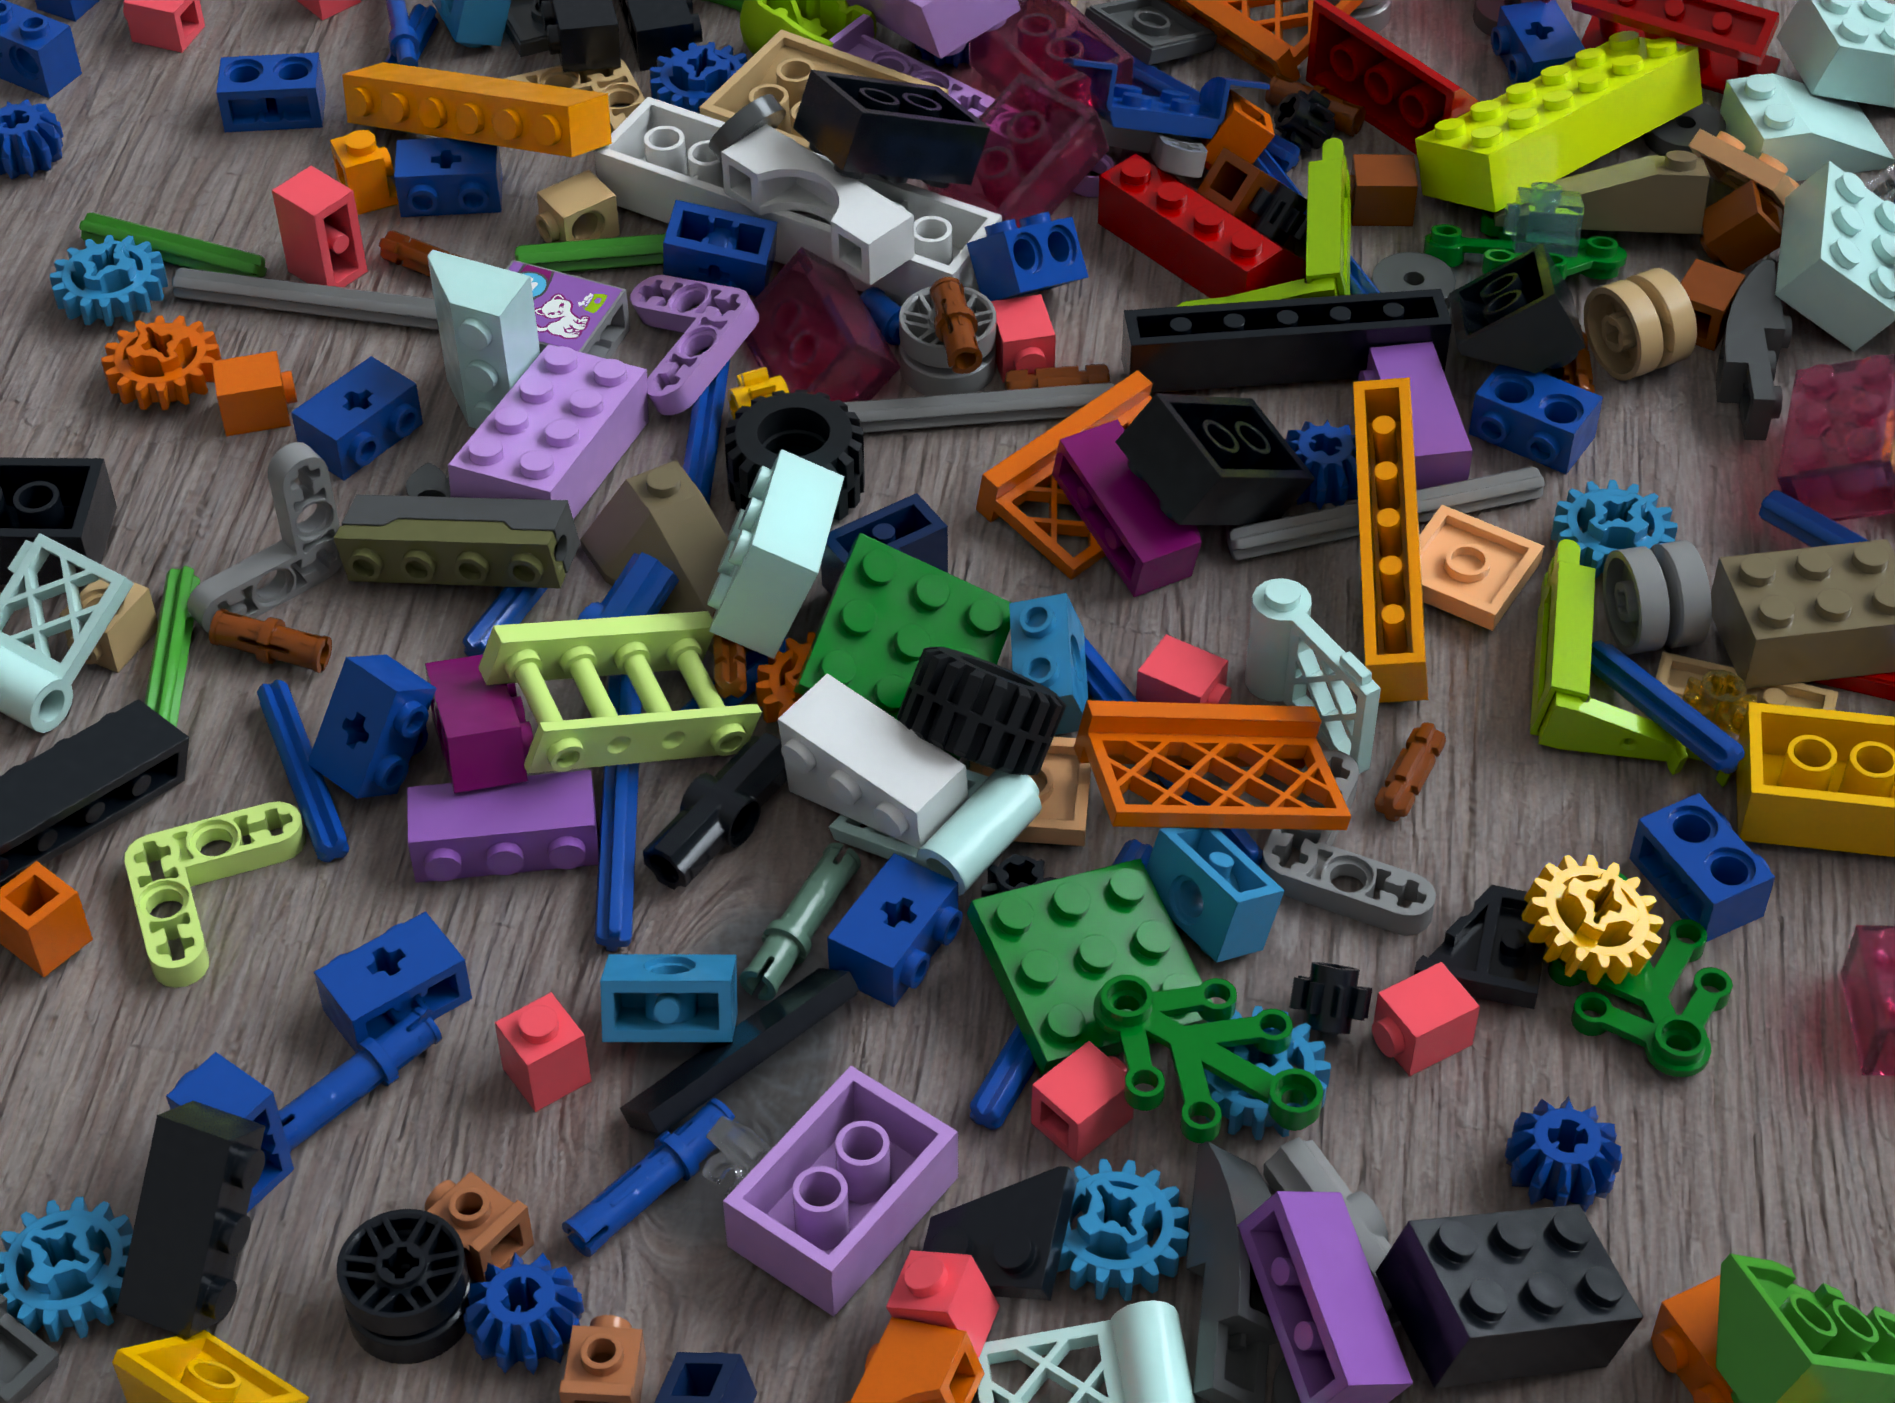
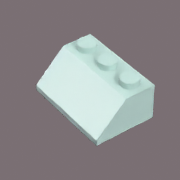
M432 250L427 258L447 381L468 426L478 429L540 355L531 278L525 274Z

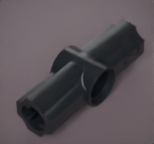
M766 732L760 737L753 736L715 776L706 772L693 780L683 796L680 813L643 850L644 864L654 873L660 883L673 890L678 886L686 887L726 844L736 848L741 846L750 837L758 823L761 807L787 781L780 739Z

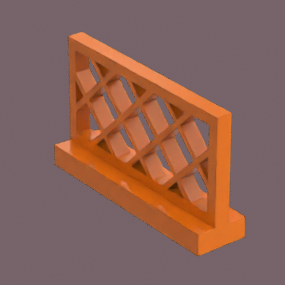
M1165 0L1214 31L1218 35L1217 43L1270 79L1277 76L1278 73L1294 81L1301 77L1297 66L1308 57L1313 0H1308L1307 13L1283 16V2L1295 0ZM1341 0L1336 7L1350 15L1364 0ZM1275 4V18L1254 21L1250 18V8ZM1308 26V34L1294 47L1283 40V30Z
M1135 371L982 475L976 510L989 522H993L1001 517L1070 580L1105 557L1106 555L1083 521L1057 519V504L1072 505L1063 490L1057 488V481L1052 475L1059 440L1117 419L1126 430L1152 399L1150 393L1153 383L1141 372ZM1025 501L1049 503V518L1029 517L1017 506ZM1057 534L1088 537V548L1073 557L1057 543Z
M1086 701L1074 750L1079 763H1090L1113 827L1347 830L1351 819L1349 809L1316 738L1322 721L1315 706ZM1122 764H1136V765L1133 766L1131 769H1129V768L1125 767V766L1122 765ZM1305 764L1307 765V768H1308V770L1305 771L1304 773L1301 772V771H1299L1298 769H1296V768H1304ZM1180 765H1189L1193 767L1190 770H1187ZM1239 767H1251V768L1246 772V771H1244L1243 769H1241V768H1239ZM1152 771L1174 784L1167 790L1143 776ZM1210 772L1232 786L1225 791L1203 779L1202 776ZM1266 773L1290 787L1283 792L1259 778ZM1130 790L1152 802V804H1126L1123 794ZM1188 791L1211 805H1194L1181 798V796ZM1246 792L1268 804L1269 807H1254L1239 797ZM1303 793L1323 804L1325 808H1312L1296 798Z

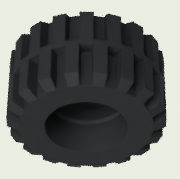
M796 389L795 393H785L784 390L772 392L770 397L759 396L751 400L750 407L742 406L735 412V419L729 420L726 426V436H724L728 494L730 500L735 502L738 512L740 509L745 510L751 499L748 495L760 467L765 466L771 469L781 449L844 476L833 519L842 520L848 515V508H856L860 502V493L864 492L865 487L863 427H860V419L856 413L848 412V405L841 400L830 401V395L821 392L814 395L808 394V390Z
M927 647L923 649L898 711L897 719L909 730L912 729L919 738L972 762L1009 774L1038 775L1067 705L1049 688L1011 670L950 648Z

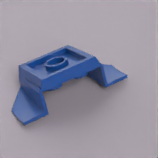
M1074 58L1063 59V64L1092 78L1090 93L1094 109L1110 125L1116 128L1211 139L1218 130V125H1221L1225 119L1230 89H1270V84L1265 82L1214 77L1201 88L1199 102L1190 100V94L1175 90H1161L1160 97L1142 94L1143 89L1140 87L1115 84L1118 65Z

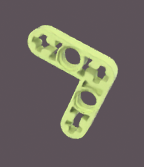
M280 801L268 802L151 833L136 839L129 845L125 852L124 862L146 952L157 981L165 986L178 988L189 986L205 975L209 967V955L191 887L294 858L302 851L306 843L302 817L295 806ZM276 828L282 829V834L271 836V830ZM249 835L251 843L244 845L242 837ZM224 840L232 844L225 853L218 856H206L200 853L201 849L212 841ZM161 860L165 879L153 881L149 863ZM176 901L183 904L181 910L170 917L157 918L150 915L153 908L163 902ZM180 938L185 958L172 961L168 941Z

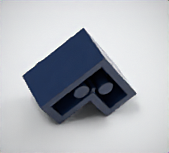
M916 493L830 531L821 561L822 586L831 596L852 544L859 533L948 573V526Z

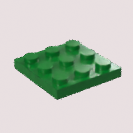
M859 533L852 544L793 691L803 696L828 673L897 719L898 711L924 648H950L997 665L1010 631L1009 603L1012 602ZM943 750L955 759H957L958 761L962 758L946 750Z
M1141 858L974 899L971 901L966 913L1041 1075L1049 1072L1088 1041L1093 1043L1107 1056L1123 1052L1119 1037L1101 1029L1096 1023L1093 1014L1095 996L1111 978L1119 975H1133L1146 981L1153 992L1200 986L1203 983ZM1122 1009L1120 1011L1130 1012L1131 1010ZM1198 1012L1168 1016L1184 1026L1208 1022L1201 1018ZM1147 1037L1148 1045L1158 1043L1155 1040Z

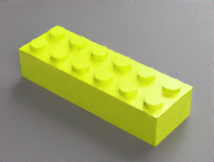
M1635 31L1617 32L1609 37L1608 42L1596 48L1581 50L1575 54L1574 59L1562 65L1547 67L1541 71L1540 76L1528 82L1517 83L1507 87L1505 94L1493 100L1477 102L1470 107L1471 111L1457 118L1437 122L1435 129L1415 138L1422 194L1496 213L1703 104L1698 47L1677 44L1676 39L1669 37L1649 39L1639 37V33Z

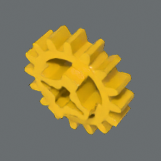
M1566 855L1558 867L1551 863L1546 864L1524 897L1528 905L1521 915L1522 920L1535 924L1528 935L1529 941L1532 943L1545 942L1548 946L1543 959L1547 963L1558 958L1565 961V975L1572 977L1578 969L1585 970L1590 984L1594 985L1598 984L1604 973H1607L1608 977L1615 984H1620L1628 972L1637 976L1662 941L1656 934L1663 925V918L1649 914L1657 902L1655 897L1649 895L1640 896L1636 889L1641 880L1637 876L1626 881L1618 876L1620 872L1619 864L1615 862L1607 870L1598 867V862L1594 855H1588L1581 866L1570 855Z

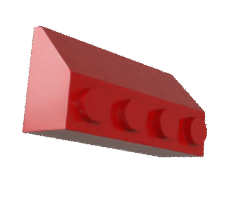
M1313 0L1306 81L1313 86L1320 85L1329 89L1330 95L1356 105L1364 106L1366 108V122L1417 155L1415 138L1435 129V124L1439 121L1457 118L1471 111L1470 107L1480 102L1461 87L1326 0Z
M1138 154L1130 156L1099 175L1097 223L1207 297H1227L1295 280H1306V260L1260 233L1247 222L1229 213L1198 193L1196 189L1171 173L1159 169L1155 164Z

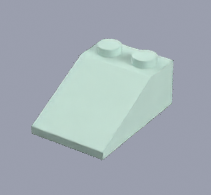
M1774 73L1754 74L1749 77L1726 80L1720 114L1726 123L1725 132L1741 141L1746 146L1744 152L1759 159L1761 154L1765 153L1779 160L1788 168L1786 175L1793 180H1807L1828 161H1831L1844 172L1851 173L1893 168L1894 157L1857 102L1811 95L1804 83Z

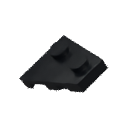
M1491 885L1474 902L1473 911L1466 916L1460 917L1446 931L1444 942L1428 958L1423 955L1416 962L1414 975L1442 962L1472 997L1534 1009L1546 944L1545 942L1532 943L1528 939V935L1535 924L1523 921L1521 916L1528 905V902L1524 900L1527 891Z
M1058 1166L932 1216L922 1251L972 1255L995 1297L1051 1301L1078 1178L1070 1167Z

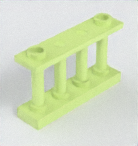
M709 611L493 625L478 668L486 685L518 683L537 721L538 728L524 762L527 773L564 772L571 769L737 754L750 740L762 711L758 704L725 706L702 663L714 636V633L709 632L713 620ZM680 671L700 709L672 711L653 672ZM628 675L646 713L618 716L599 676ZM574 679L592 718L563 720L545 680Z

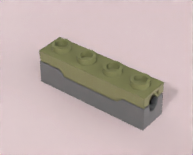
M356 494L341 523L342 526L339 527L334 536L348 581L561 588L566 577L565 573H568L580 545L568 500Z

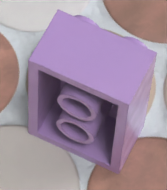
M850 1066L723 1200L727 1246L834 1317L958 1178V1131L858 1069Z

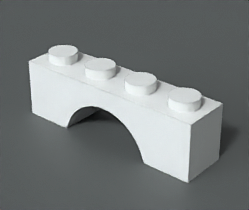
M768 124L721 151L723 185L726 195L759 216L777 211L794 210L812 213L826 219L831 223L832 262L870 286L915 256L914 215L871 189L867 184L838 173L834 170V165L831 162L798 144L794 139L787 137Z

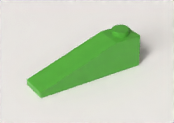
M1729 1254L1721 1263L1716 1368L1733 1390L1731 1398L1734 1403H1895V1314L1875 1306L1868 1315H1864L1855 1306L1845 1301L1840 1290L1825 1283H1822L1815 1292L1807 1290L1793 1283L1796 1277L1791 1268L1775 1261Z

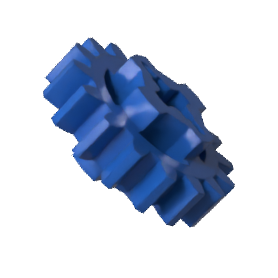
M694 42L689 43L688 50L684 52L674 47L671 49V58L659 56L657 58L658 67L650 68L651 98L700 114L699 107L747 62V55L741 53L733 56V47L730 45L721 50H716L714 42L697 46Z

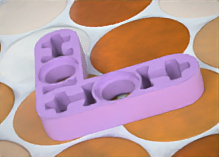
M668 275L649 277L633 289L630 294V301L643 324L684 333L647 379V394L657 411L663 415H675L692 406L754 330L759 322V313L745 290ZM700 304V305L697 306L696 308H694V309L688 311V310L691 309L692 307H694V306ZM705 348H709L705 352L696 355L698 352L704 350Z

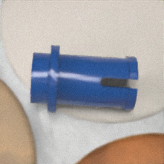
M879 287L868 288L859 296L858 301L870 310L866 309L863 305H856L857 313L881 330V336L888 344L900 345L899 312L901 306L889 298Z

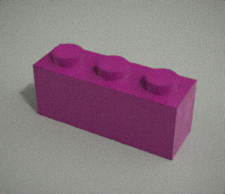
M1117 419L1060 439L1052 475L1133 597H1137L1191 577L1202 541L1196 525H1178L1170 520L1160 509V500L1149 485L1130 470L1127 464L1128 458L1115 442L1125 431Z
M483 654L425 663L427 682L437 688L430 705L431 713L454 793L528 781L524 762L533 741V732L530 721L525 719L522 698L517 696L515 683L486 685L478 668Z

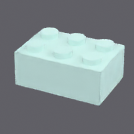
M1797 0L1777 38L1811 95L1895 108V4L1887 3L1884 0Z
M1828 161L1785 197L1775 295L1854 352L1895 321V204L1888 200H1882L1867 189L1858 176L1851 172H1844L1831 161Z
M783 449L780 450L771 469L765 466L760 467L748 495L751 499L745 510H739L727 539L730 542L717 571L720 574L707 602L708 606L716 609L709 632L770 658H775L818 575L844 476Z

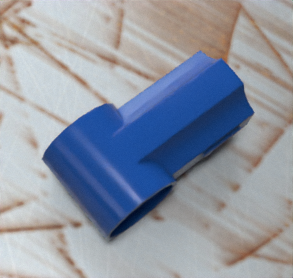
M643 552L641 554L634 553L602 603L594 602L588 605L581 612L577 620L658 614L679 582V579L672 570L664 566L658 559Z

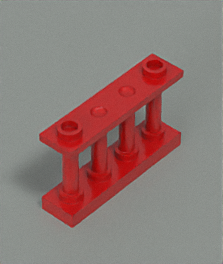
M1571 0L1573 10L1592 15L1581 41L1585 49L1596 48L1608 42L1612 34L1622 31H1635L1639 33V37L1649 39L1674 38L1677 44L1698 47L1701 87L1707 90L1724 94L1726 80L1749 77L1754 74H1776L1781 63V59L1765 55L1779 24V13L1737 0Z

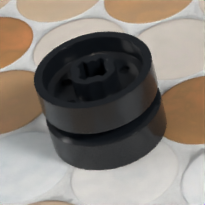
M393 1210L367 1220L347 1238L337 1260V1280L352 1334L367 1353L390 1363L414 1364L443 1354L462 1338L466 1332L464 1314L466 1313L465 1308L470 1306L467 1295L470 1290L471 1281L462 1241L456 1230L447 1221L423 1210Z

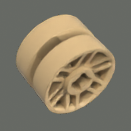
M1652 268L1627 277L1625 280H1618L1592 290L1586 299L1584 327L1589 346L1598 363L1617 380L1627 381L1652 372L1655 369L1685 360L1695 348L1697 323L1692 303L1682 284L1667 270Z

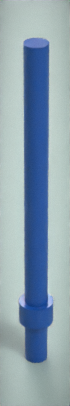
M386 0L391 26L388 36L390 51L397 58L398 64L418 67L416 55L419 51L417 33L410 27L405 0Z

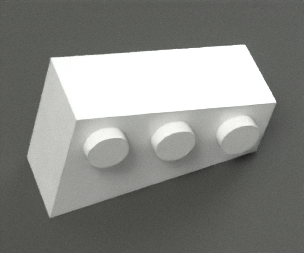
M828 673L778 718L782 744L781 753L784 757L790 792L918 849L969 798L966 765L939 747L919 738L912 729L909 730L900 721Z

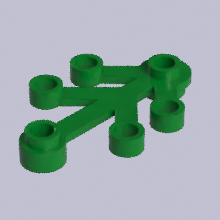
M1486 210L1482 211L1480 231L1486 235L1495 236L1503 240L1462 237V230L1459 227L1439 224L1433 226L1431 233L1425 236L1423 251L1425 254L1442 260L1449 267L1462 264L1465 253L1484 254L1482 273L1486 274L1543 243L1564 280L1567 276L1576 273L1593 279H1612L1619 275L1620 267L1626 264L1627 252L1619 247L1618 242L1612 238L1594 236L1586 240L1564 229L1532 228L1530 234L1517 227L1494 226L1492 212Z
M1619 872L1618 876L1625 881L1628 880L1626 876ZM1681 919L1671 925L1666 948L1655 968H1653L1649 960L1637 976L1628 972L1620 984H1615L1608 977L1607 973H1604L1598 984L1594 985L1641 1006L1648 1020L1613 1007L1611 1001L1600 993L1586 992L1576 998L1571 1022L1578 1032L1587 1036H1598L1609 1031L1645 1048L1647 1059L1659 1071L1674 1077H1689L1701 1072L1709 1062L1711 1043L1704 1028L1712 1013L1723 1009L1728 1004L1733 983L1730 976L1721 969L1707 967L1699 970L1695 974L1691 987V1000L1681 1015L1676 1014L1669 996L1688 962H1694L1703 955L1707 941V932L1700 923L1690 919ZM1678 938H1688L1695 943H1684ZM1558 958L1555 961L1549 962L1548 973L1554 982L1568 987L1579 985L1583 981L1590 984L1585 970L1578 969L1572 977L1565 975V966L1560 963L1565 961ZM1703 986L1715 987L1720 992H1709ZM1583 1011H1594L1600 1014L1601 1017H1590Z
M1119 975L1108 980L1095 996L1093 1014L1096 1023L1105 1032L1120 1039L1128 1071L1125 1076L1124 1097L1126 1102L1134 1109L1140 1111L1153 1110L1164 1099L1165 1077L1158 1068L1152 1066L1147 1037L1170 1049L1184 1103L1181 1110L1180 1129L1182 1134L1192 1142H1210L1219 1135L1221 1128L1222 1111L1218 1103L1211 1099L1204 1069L1268 1104V1112L1276 1123L1282 1128L1292 1131L1302 1130L1318 1119L1322 1106L1323 1087L1319 1079L1306 1070L1292 1068L1281 1071L1274 1076L1225 1049L1226 1047L1254 1044L1263 1053L1279 1054L1290 1046L1293 1022L1289 1015L1278 1009H1266L1253 1017L1231 1019L1236 1009L1237 991L1227 980L1212 978L1204 981L1200 986L1153 992L1149 984L1143 979L1133 975ZM1212 997H1218L1225 1000L1226 1002L1222 1004H1214L1209 1002L1207 999ZM1122 1009H1128V1010H1131V1011H1130V1012H1125V1011H1120V1010H1122ZM1198 1012L1200 1017L1208 1021V1023L1184 1026L1168 1016ZM1266 1028H1275L1281 1031L1282 1033L1278 1035H1270L1265 1033L1263 1030ZM1138 1084H1149L1155 1089L1146 1092L1136 1089L1135 1086ZM1296 1103L1301 1105L1302 1107H1292L1287 1104ZM1194 1116H1205L1211 1122L1198 1124L1192 1121L1191 1118Z

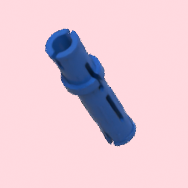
M415 1007L409 1015L375 1040L371 1037L365 1038L357 1044L356 1047L358 1049L355 1055L278 1111L290 1154L293 1149L380 1084L384 1086L391 1085L399 1079L398 1071L430 1046L442 1040L441 1032L431 1017L423 1022L422 1019L426 1016L425 1010Z
M712 1098L690 1120L672 1134L669 1131H665L654 1140L655 1148L645 1155L642 1160L627 1170L582 1210H579L575 1215L563 1222L562 1228L565 1233L574 1232L567 1236L573 1246L584 1256L591 1257L609 1238L630 1223L672 1185H675L682 1178L684 1181L690 1180L700 1171L699 1163L708 1157L718 1146L740 1131L738 1122L733 1121L728 1124L729 1121L735 1118L732 1111L722 1101Z

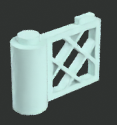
M39 533L33 543L25 540L8 567V570L14 574L0 594V712L36 732L45 733L57 727L67 716L73 699L71 684L134 583L125 576ZM52 554L60 558L63 578L39 587L37 574L48 556ZM75 566L83 571L76 573ZM98 580H103L110 584L98 604L82 609L79 587ZM66 592L69 614L45 623L42 601ZM29 606L32 628L11 636L1 632L14 611ZM72 629L74 642L60 663L51 658L48 637ZM35 642L36 650L28 646V644Z
M1285 578L1264 581L1256 587L1252 596L1245 685L1253 695L1269 702L1283 701L1287 706H1315L1322 721L1317 737L1330 750L1342 751L1350 755L1357 762L1359 774L1370 769L1381 688L1372 679V673L1350 651L1345 652L1310 617L1312 600L1306 587L1296 581ZM1307 688L1309 690L1312 700L1306 695ZM1350 689L1358 696L1357 705L1354 701Z
M966 769L969 798L920 849L900 842V840L871 827L861 828L859 826L862 823L841 814L829 826L834 840L889 859L895 853L957 881L958 896H960L972 886L1040 813L1042 808L1039 798L1040 792L1037 784L1028 775L1009 774L995 770L990 776H986Z
M1156 1300L1140 1301L1118 1310L1111 1320L985 1342L979 1357L980 1364L985 1373L978 1387L980 1403H995V1401L999 1403H1028L1048 1378L1074 1394L1068 1403H1196L1179 1313L1174 1306L1167 1302ZM1099 1345L1102 1361L1085 1382L1080 1381L1058 1367L1070 1350ZM1020 1360L1035 1370L1016 1394L1013 1395L992 1381L990 1365ZM1104 1381L1108 1397L1097 1391Z

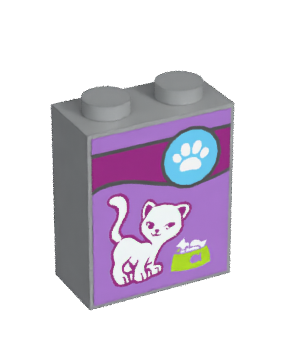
M512 260L506 270L525 274L531 278L540 353L548 344L569 347L578 352L610 359L630 331L626 289Z

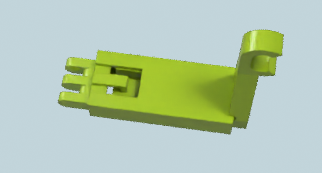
M1327 139L1322 146V160L1308 162L1307 283H1305V279H1300L1227 297L1185 301L1176 307L1350 295V175L1341 139Z
M1570 539L1561 540L1541 584V599L1537 618L1530 734L1539 736L1538 744L1562 750L1666 761L1672 775L1682 770L1687 758L1703 761L1653 720L1591 697L1586 702L1590 692L1596 569L1580 565L1581 548L1578 543ZM1718 770L1715 780L1724 787L1732 773L1725 774Z

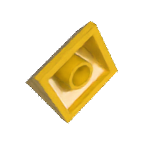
M206 1330L190 1338L178 1335L117 1349L112 1361L127 1403H307L309 1396Z

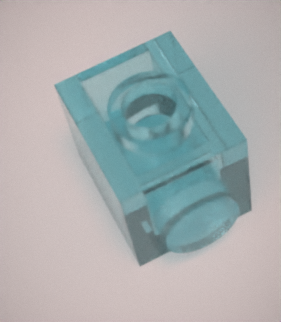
M1535 182L1531 184V188L1518 187L1516 203L1506 204L1503 227L1504 234L1511 235L1514 252L1524 253L1543 243L1548 253L1577 257L1584 213V204L1580 192L1565 191L1562 186L1550 182Z

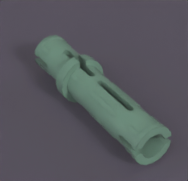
M834 842L828 844L823 851V856L782 917L769 923L763 932V945L749 966L739 976L740 983L747 993L753 995L760 982L763 981L765 985L758 994L757 999L772 1000L778 993V988L793 965L800 964L806 959L812 947L811 938L852 876L861 867V860L853 849L849 847L838 864L835 859L843 849L844 844Z

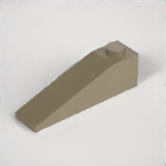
M1674 150L1667 152L1666 156L1650 155L1556 180L1500 211L1492 212L1494 226L1701 234L1710 176L1703 157H1697L1694 153Z
M677 460L626 479L580 539L581 548L603 579L611 586L614 585L634 553L641 554L643 552L658 559L664 566L672 570L679 579V582L658 614L661 612L669 614L709 611L713 619V613L716 609L708 606L707 602L720 574L717 572L729 544V540H727V536L703 494ZM712 638L708 650L714 654V644Z

